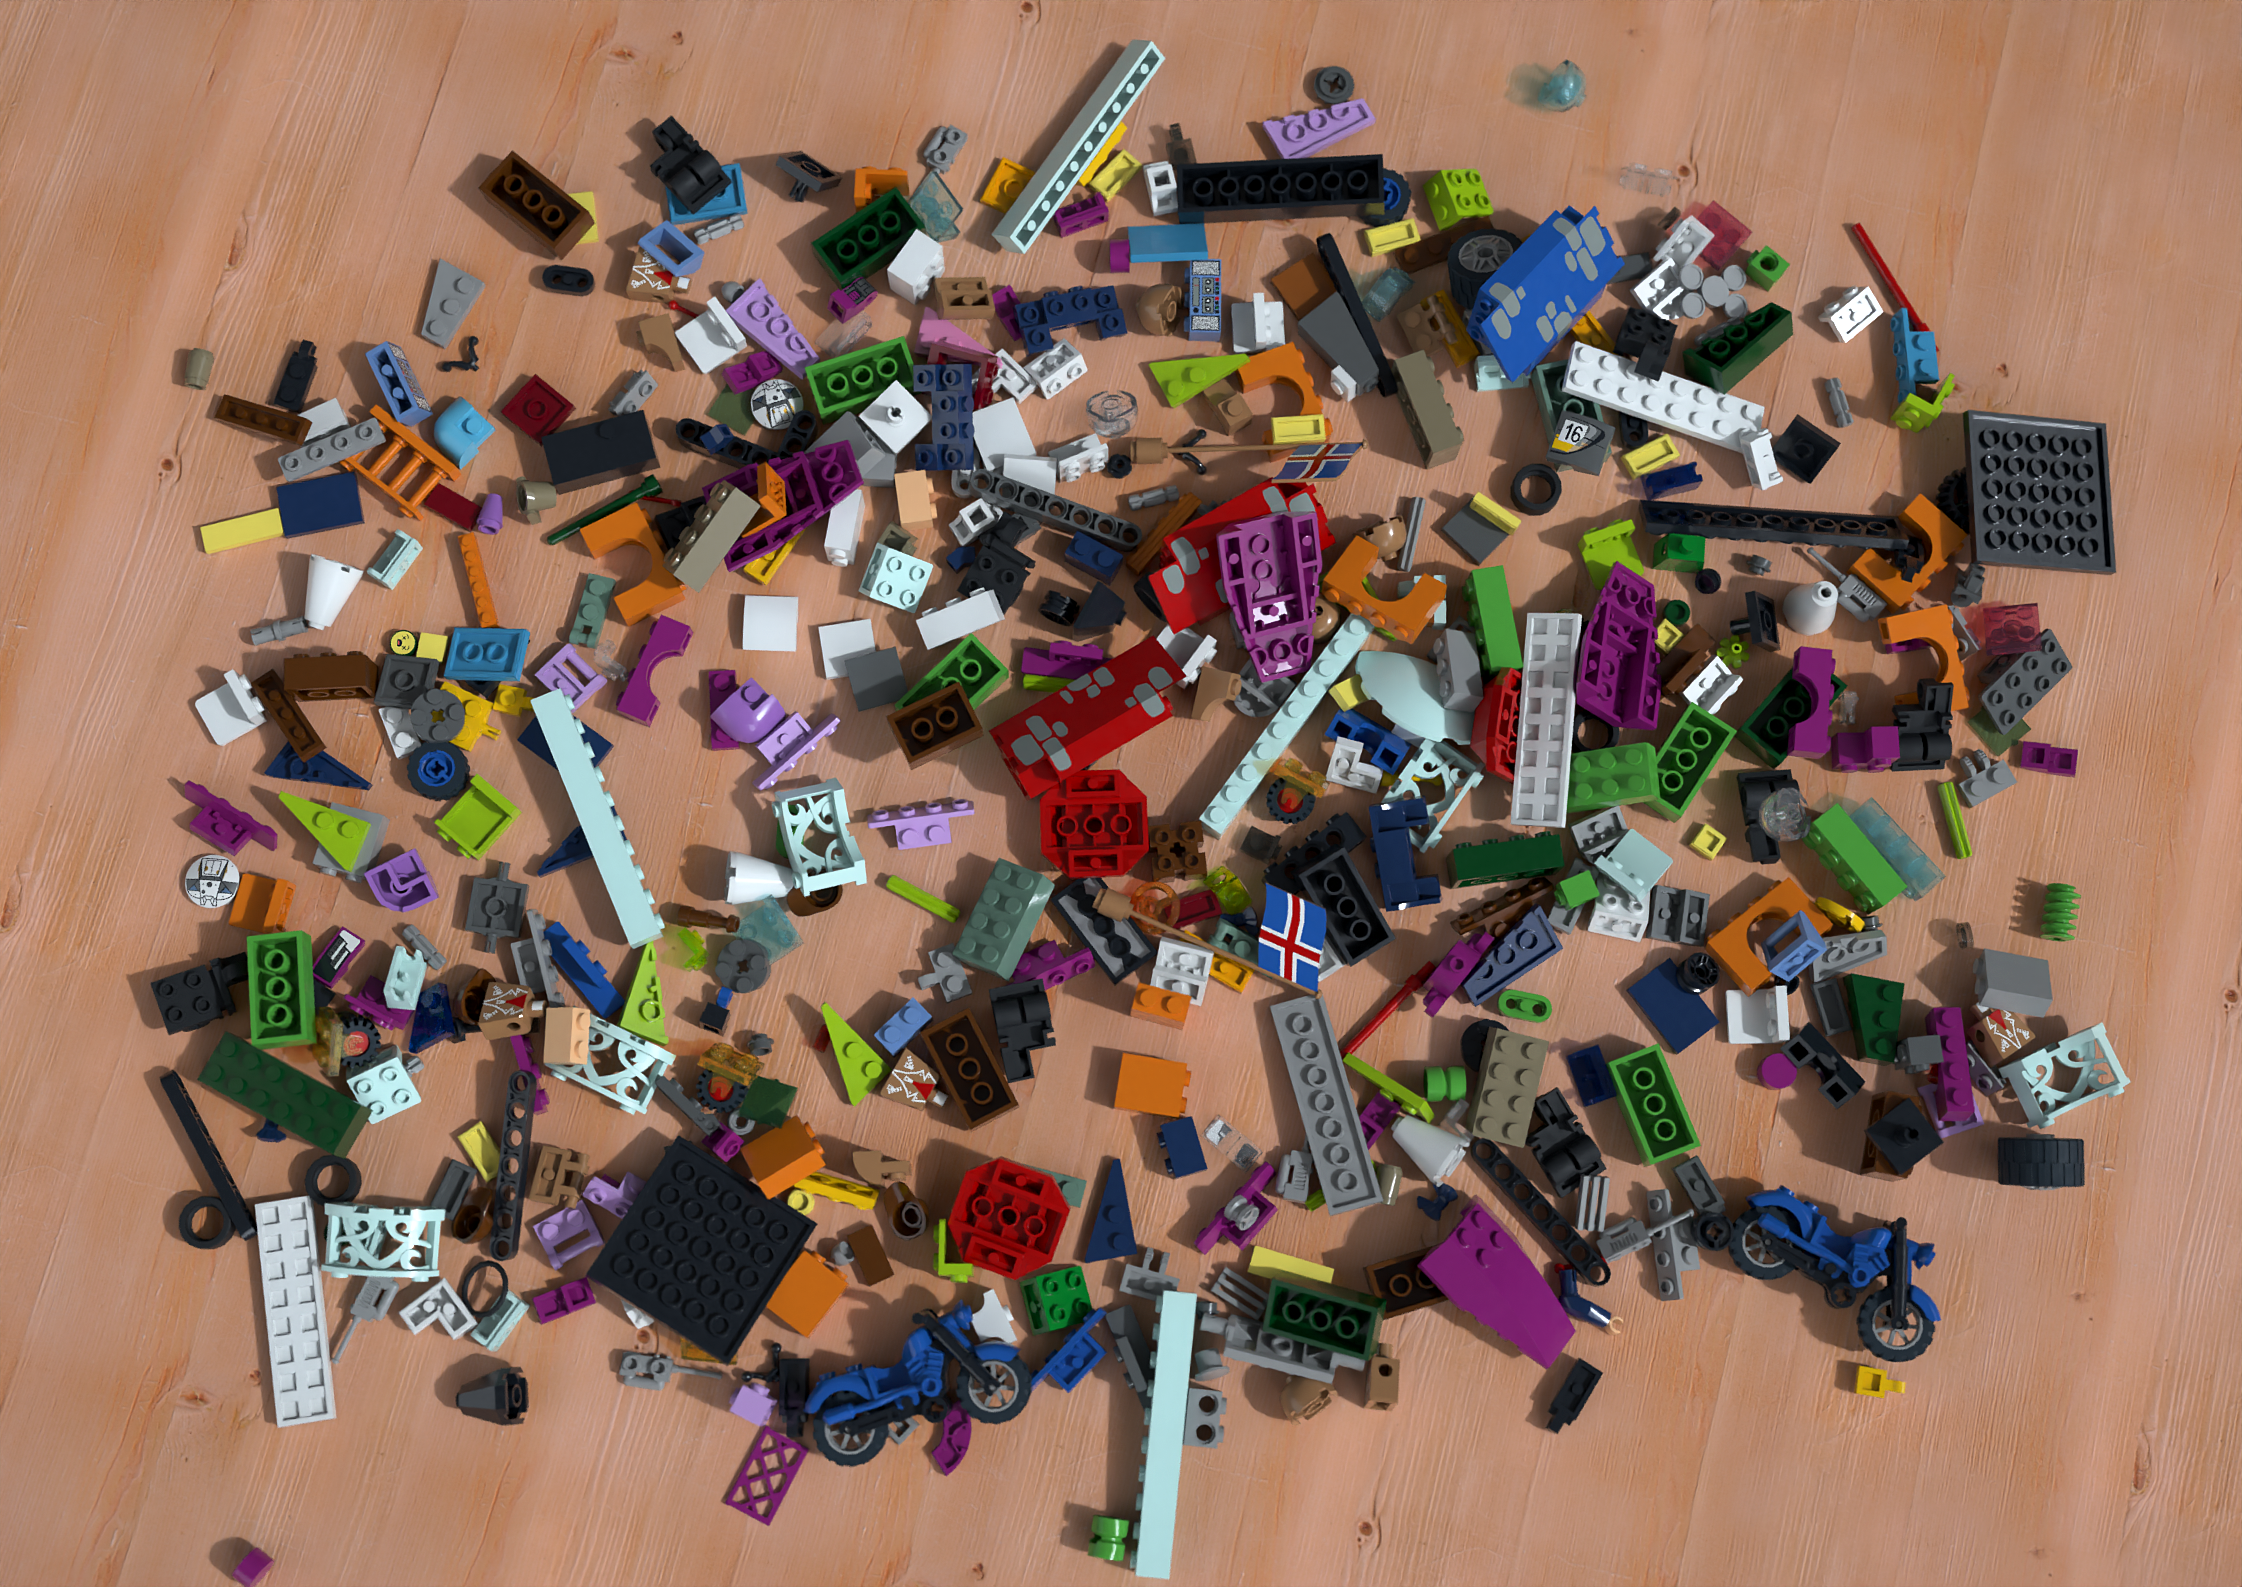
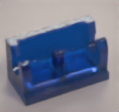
M1690 462L1687 465L1642 475L1640 478L1647 500H1655L1697 489L1703 481L1701 474L1696 475L1695 467H1697V462Z
M1599 1044L1566 1056L1584 1108L1617 1096Z

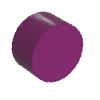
M1109 239L1110 273L1130 272L1129 239Z
M1781 1053L1765 1057L1757 1068L1758 1080L1765 1088L1770 1090H1781L1790 1086L1797 1075L1796 1065L1785 1054Z
M256 1547L241 1561L234 1570L232 1577L244 1587H254L271 1569L275 1560L262 1549Z

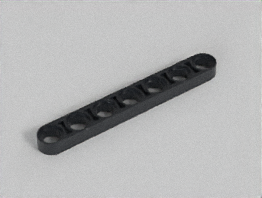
M1330 233L1316 238V244L1336 291L1340 293L1379 369L1377 387L1384 398L1394 395L1398 392L1397 383L1337 244Z
M175 1070L160 1076V1082L237 1231L245 1241H248L258 1235L257 1224L180 1076Z
M516 1071L512 1073L508 1081L493 1226L490 1239V1253L497 1261L513 1259L519 1249L537 1079L530 1071ZM522 1075L528 1080L527 1088L524 1091L520 1090L517 1085V1081ZM518 1103H521L525 1108V1113L521 1118H518L514 1113L515 1106ZM515 1130L519 1131L522 1136L521 1143L518 1146L514 1145L511 1140L512 1133ZM511 1158H515L519 1164L518 1170L515 1173H512L508 1168ZM509 1185L515 1189L516 1194L512 1201L508 1200L505 1196V1190ZM505 1213L510 1214L512 1217L510 1228H505L502 1224V1217ZM502 1241H506L509 1245V1253L506 1256H503L499 1251V1245Z
M1485 1138L1477 1140L1472 1145L1470 1152L1471 1157L1589 1285L1600 1287L1610 1280L1611 1271L1601 1257L1493 1141ZM1479 1144L1489 1146L1491 1149L1489 1158L1483 1159L1478 1156L1476 1149ZM1498 1164H1504L1509 1168L1510 1174L1507 1179L1497 1177L1495 1168ZM1522 1184L1527 1187L1529 1193L1526 1199H1518L1515 1196L1514 1188L1516 1185ZM1536 1205H1543L1547 1209V1217L1544 1220H1539L1533 1215V1208ZM1555 1225L1565 1228L1566 1237L1564 1240H1556L1553 1237L1552 1229ZM1574 1246H1581L1585 1250V1258L1582 1261H1576L1571 1256V1249ZM1598 1266L1603 1269L1605 1275L1601 1282L1594 1281L1591 1278L1590 1271L1592 1267Z

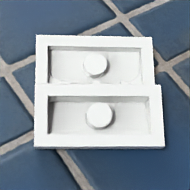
M745 595L743 650L796 652L798 597Z
M1162 937L1150 985L1192 996L1190 1004L1201 1006L1214 951L1202 946Z

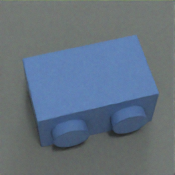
M913 997L874 1034V1037L895 1058L933 1021V1018Z

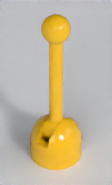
M1383 770L1379 786H1393L1397 779L1401 780L1398 778L1400 776L1398 770L1395 771L1394 775ZM1439 775L1431 779L1411 777L1413 781L1429 782L1436 786H1440L1443 783V778Z

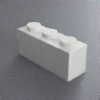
M983 587L970 592L971 598L961 601V598L958 597L946 602L947 608L940 611L934 607L922 612L923 618L916 620L927 650L1004 620L1005 618L994 590L985 591Z

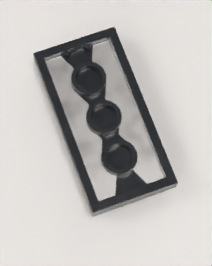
M1079 878L1051 898L1050 901L1083 945L1090 949L1095 961L1114 986H1116L1155 957L1158 952L1131 916H1129L1128 920L1123 918L1120 923L1098 913V910L1092 907L1100 888L1106 890L1109 888L1102 878Z

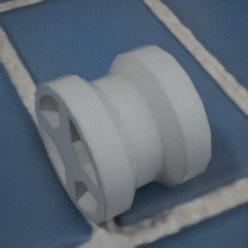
M1242 1195L1234 1197L1224 1211V1216L1229 1221L1234 1220L1240 1230L1248 1229L1256 1221L1259 1214V1209L1254 1205H1249L1247 1199Z

